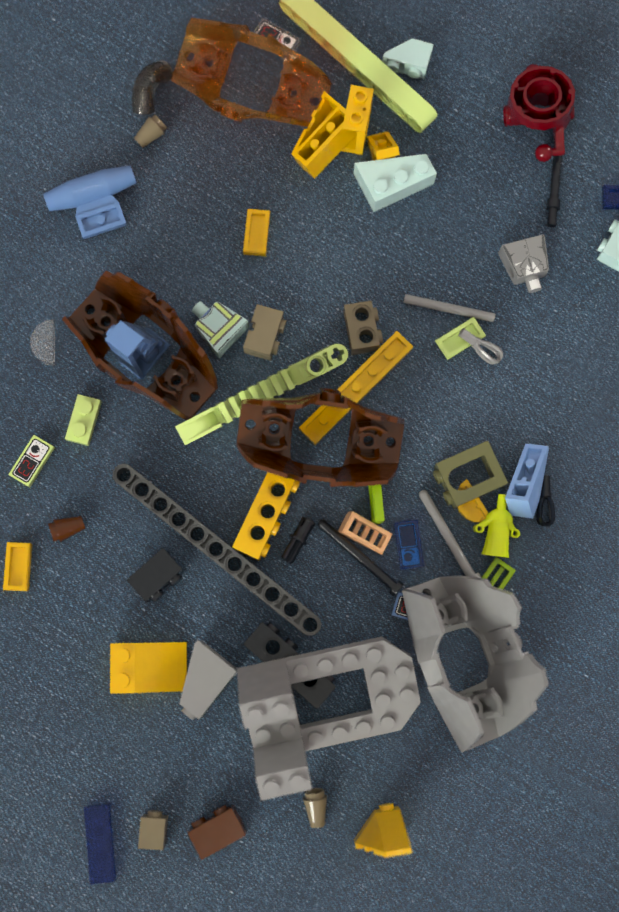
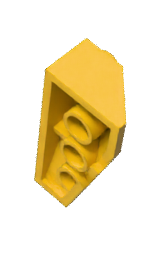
M393 803L379 805V809L372 812L354 838L356 849H362L364 846V851L369 852L373 850L374 854L379 856L391 857L412 853L399 806H394Z

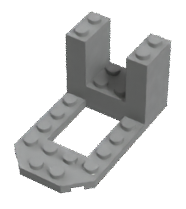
M377 637L237 668L239 707L244 729L249 728L254 751L255 777L260 799L266 800L312 789L306 751L402 730L421 703L411 654L391 644L384 637ZM364 669L371 704L370 710L300 725L291 684Z

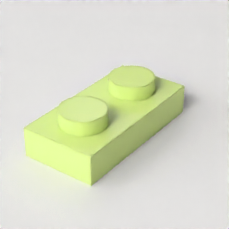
M77 395L65 436L67 441L90 445L102 403L101 400Z

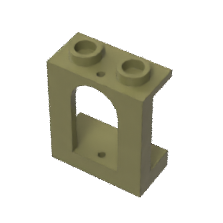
M488 441L440 461L434 466V478L438 484H442L445 490L443 497L447 505H452L453 509L508 484ZM480 457L490 479L465 490L454 489L449 483L450 472Z

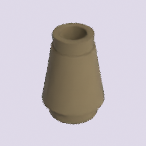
M154 114L151 118L148 117L134 139L144 148L164 135L167 127Z
M322 788L306 790L303 801L310 827L325 826L327 795Z

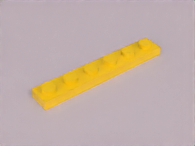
M396 331L337 390L341 392V395L358 404L414 346ZM321 405L299 427V430L316 445L351 411V408Z

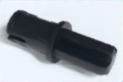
M305 517L301 518L293 535L290 534L291 540L281 556L284 561L290 564L293 563L302 546H306V540L315 526L313 521Z

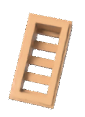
M353 511L347 512L338 529V532L343 536L380 555L383 554L393 535ZM353 520H355L356 523H355V525H354L352 531H349V528H350V526H351ZM361 525H364L365 527L361 535L358 536L357 533ZM370 529L374 530L369 541L365 540ZM380 533L382 534V537L378 545L376 546L374 545V542L378 534Z

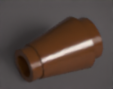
M81 516L54 519L52 523L48 524L54 542L58 540L62 542L85 529Z

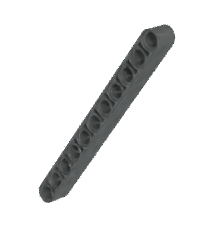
M120 464L115 467L113 479L129 494L303 634L313 636L319 632L321 628L320 619L131 466ZM123 471H130L131 476L129 480L125 482L120 481V474ZM147 485L149 487L148 494L138 496L139 487ZM159 500L167 501V507L163 511L156 510V503ZM179 514H183L186 517V521L182 526L174 524V518ZM196 529L204 530V537L200 541H195L192 538V533ZM214 544H221L223 546V552L219 556H213L210 552ZM234 558H238L242 562V566L238 571L229 569V562ZM252 573L260 575L261 580L257 586H250L247 582L248 576ZM270 588H275L280 593L276 601H269L266 598V592ZM289 603H294L298 606V613L293 617L287 616L284 611L285 606ZM308 618H313L317 622V628L313 632H308L303 627L304 621Z

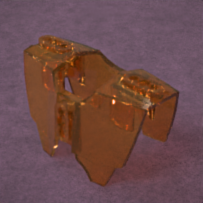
M190 18L188 21L179 57L170 78L172 82L198 96L215 112H221L220 115L242 123V120L266 119L307 127L312 120L311 115L313 111L317 110L322 100L323 92L325 91L329 94L332 85L327 75L316 64L283 45L271 34L268 33V36L264 37L251 32L247 25L229 24L198 18ZM237 42L252 45L284 59L279 87L275 97H272V104L267 112L253 110L220 98V92ZM194 53L193 60L189 61L188 54ZM213 60L212 66L208 67L206 62ZM297 90V95L292 98L291 92ZM318 98L319 104L313 106L310 99Z

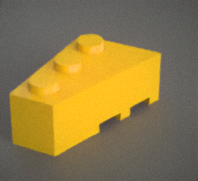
M325 91L321 96L322 100L317 110H314L311 115V122L307 129L303 130L291 153L299 166L314 179L357 135L356 131L342 129L346 109Z

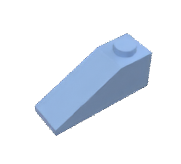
M525 443L505 496L508 510L512 516L533 519L540 500L549 451L548 446Z

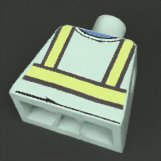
M200 301L192 309V312L199 318L195 323L197 332L218 358L249 328V323L245 318L220 302H215L208 308Z

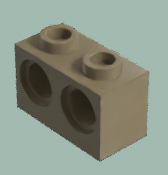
M372 300L344 305L343 313L351 355L377 351L380 343H383L381 329L377 330L375 321H379L377 307L373 308ZM365 313L368 318L360 321L355 315ZM361 335H369L372 341L363 343L359 337Z

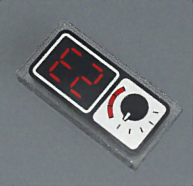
M262 18L251 35L252 40L288 60L291 59L301 43V38Z

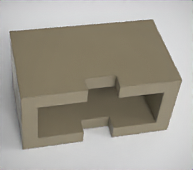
M257 304L251 321L254 330H248L243 349L245 354L271 361L272 355H277L280 342L277 339L279 333H284L287 320H284L283 311Z

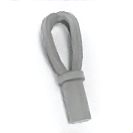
M464 328L459 332L458 336L471 344V347L475 349L485 362L498 364L503 358L502 349L495 344L481 340ZM480 345L494 352L497 356V359H494L489 354H487L480 347Z

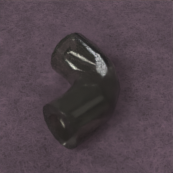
M159 60L152 62L142 68L137 75L132 88V112L134 114L146 115L155 112L154 97L156 89L160 84L168 83L172 78V68L167 61Z

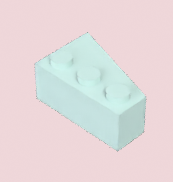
M427 154L358 162L354 165V176L373 212L433 185L437 175Z

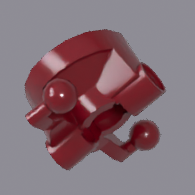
M531 64L516 77L511 86L507 105H504L503 108L504 125H524L536 130L553 128L555 148H551L548 144L539 145L535 150V157L540 162L549 161L552 156L565 155L564 131L570 120L574 119L575 89L572 81L564 72L554 67ZM535 105H542V106H544V107H547V105H549L550 107H548V108H537V107H535Z

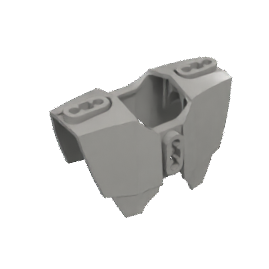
M441 576L402 590L413 647L428 685L427 688L461 753L515 729L537 710L536 700L549 684L545 667L541 666L534 656L529 654V651L522 653L521 639L514 632V629L519 628L522 607L514 593L493 587L488 579L472 576ZM469 628L479 638L488 662V677L481 683L457 693L449 687L451 685L447 680L437 649L445 633Z

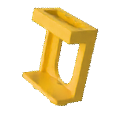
M351 85L342 129L356 131L357 135L342 149L343 152L363 155L374 92L372 88Z

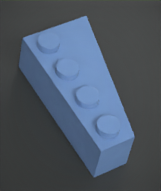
M121 320L117 325L114 324L109 328L105 338L120 364L141 380L171 345L150 328Z

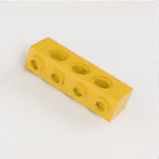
M267 472L232 548L257 561L260 560L261 556L265 558L271 547L268 541L271 535L276 536L281 523L278 522L281 513L286 515L291 504L288 498L291 492L296 493L301 482ZM276 485H281L284 487L285 492L282 496L277 497L271 493L272 488ZM270 506L274 508L275 514L271 518L263 517L261 512L264 507ZM262 528L265 531L264 537L260 540L253 539L251 536L253 529Z

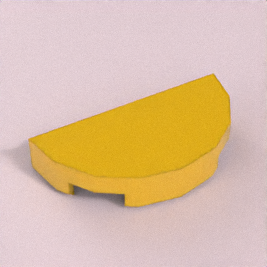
M466 479L459 486L458 490H465L472 486ZM479 497L457 507L459 513L465 519L475 523H480L486 519L489 513Z

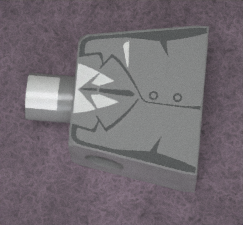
M544 234L502 245L498 254L513 284L525 282L529 293L541 290L542 286L539 278L545 277L549 271Z

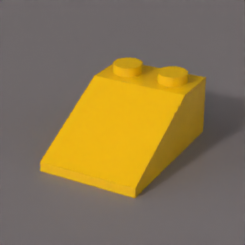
M187 642L110 643V694L183 691L187 675Z

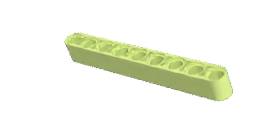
M314 0L279 1L281 9L287 16L367 88L374 89L373 93L416 132L422 133L437 118V112L424 98Z

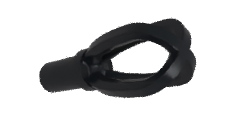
M544 475L536 513L537 523L544 527L551 526L555 521V507L551 498L550 476ZM545 499L549 509L548 522H544L542 518Z

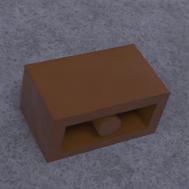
M224 804L213 811L214 816L207 820L203 816L191 823L192 828L187 833L201 860L246 835L247 830L234 805L227 807Z

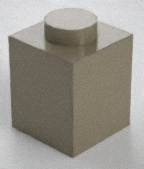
M148 810L147 814L141 816L138 849L164 850L166 847L168 815H162L163 811Z

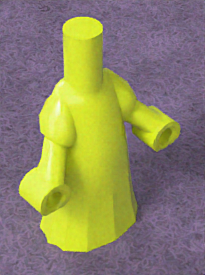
M498 494L497 508L490 511L486 519L473 527L474 532L482 533L485 527L488 526L481 555L509 558V536L512 538L520 536V531L513 524L511 513L506 510L507 503L505 500L506 495Z

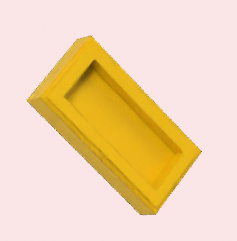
M247 209L243 255L266 257L270 222L269 210Z
M7 542L3 590L29 591L32 543Z

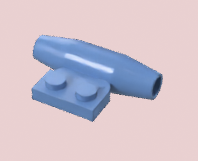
M131 165L102 169L66 181L44 193L43 196L49 211L77 208L75 217L83 239H87L127 225L120 203L113 195L136 184Z

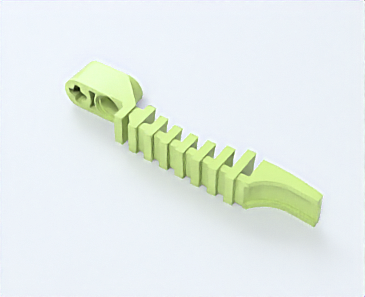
M342 344L327 346L288 366L287 369H282L277 374L268 376L266 380H261L256 385L247 387L246 390L236 393L235 396L226 398L225 401L215 404L216 406L209 407L194 417L176 425L175 428L184 445H187L222 427L224 422L230 423L233 421L232 418L240 417L242 400L280 396L284 394L285 390H292L296 385H301L342 365L348 358V351ZM334 351H339L340 354L337 358L332 359L331 355ZM313 359L318 360L320 363V369L317 372H313L310 369V362Z

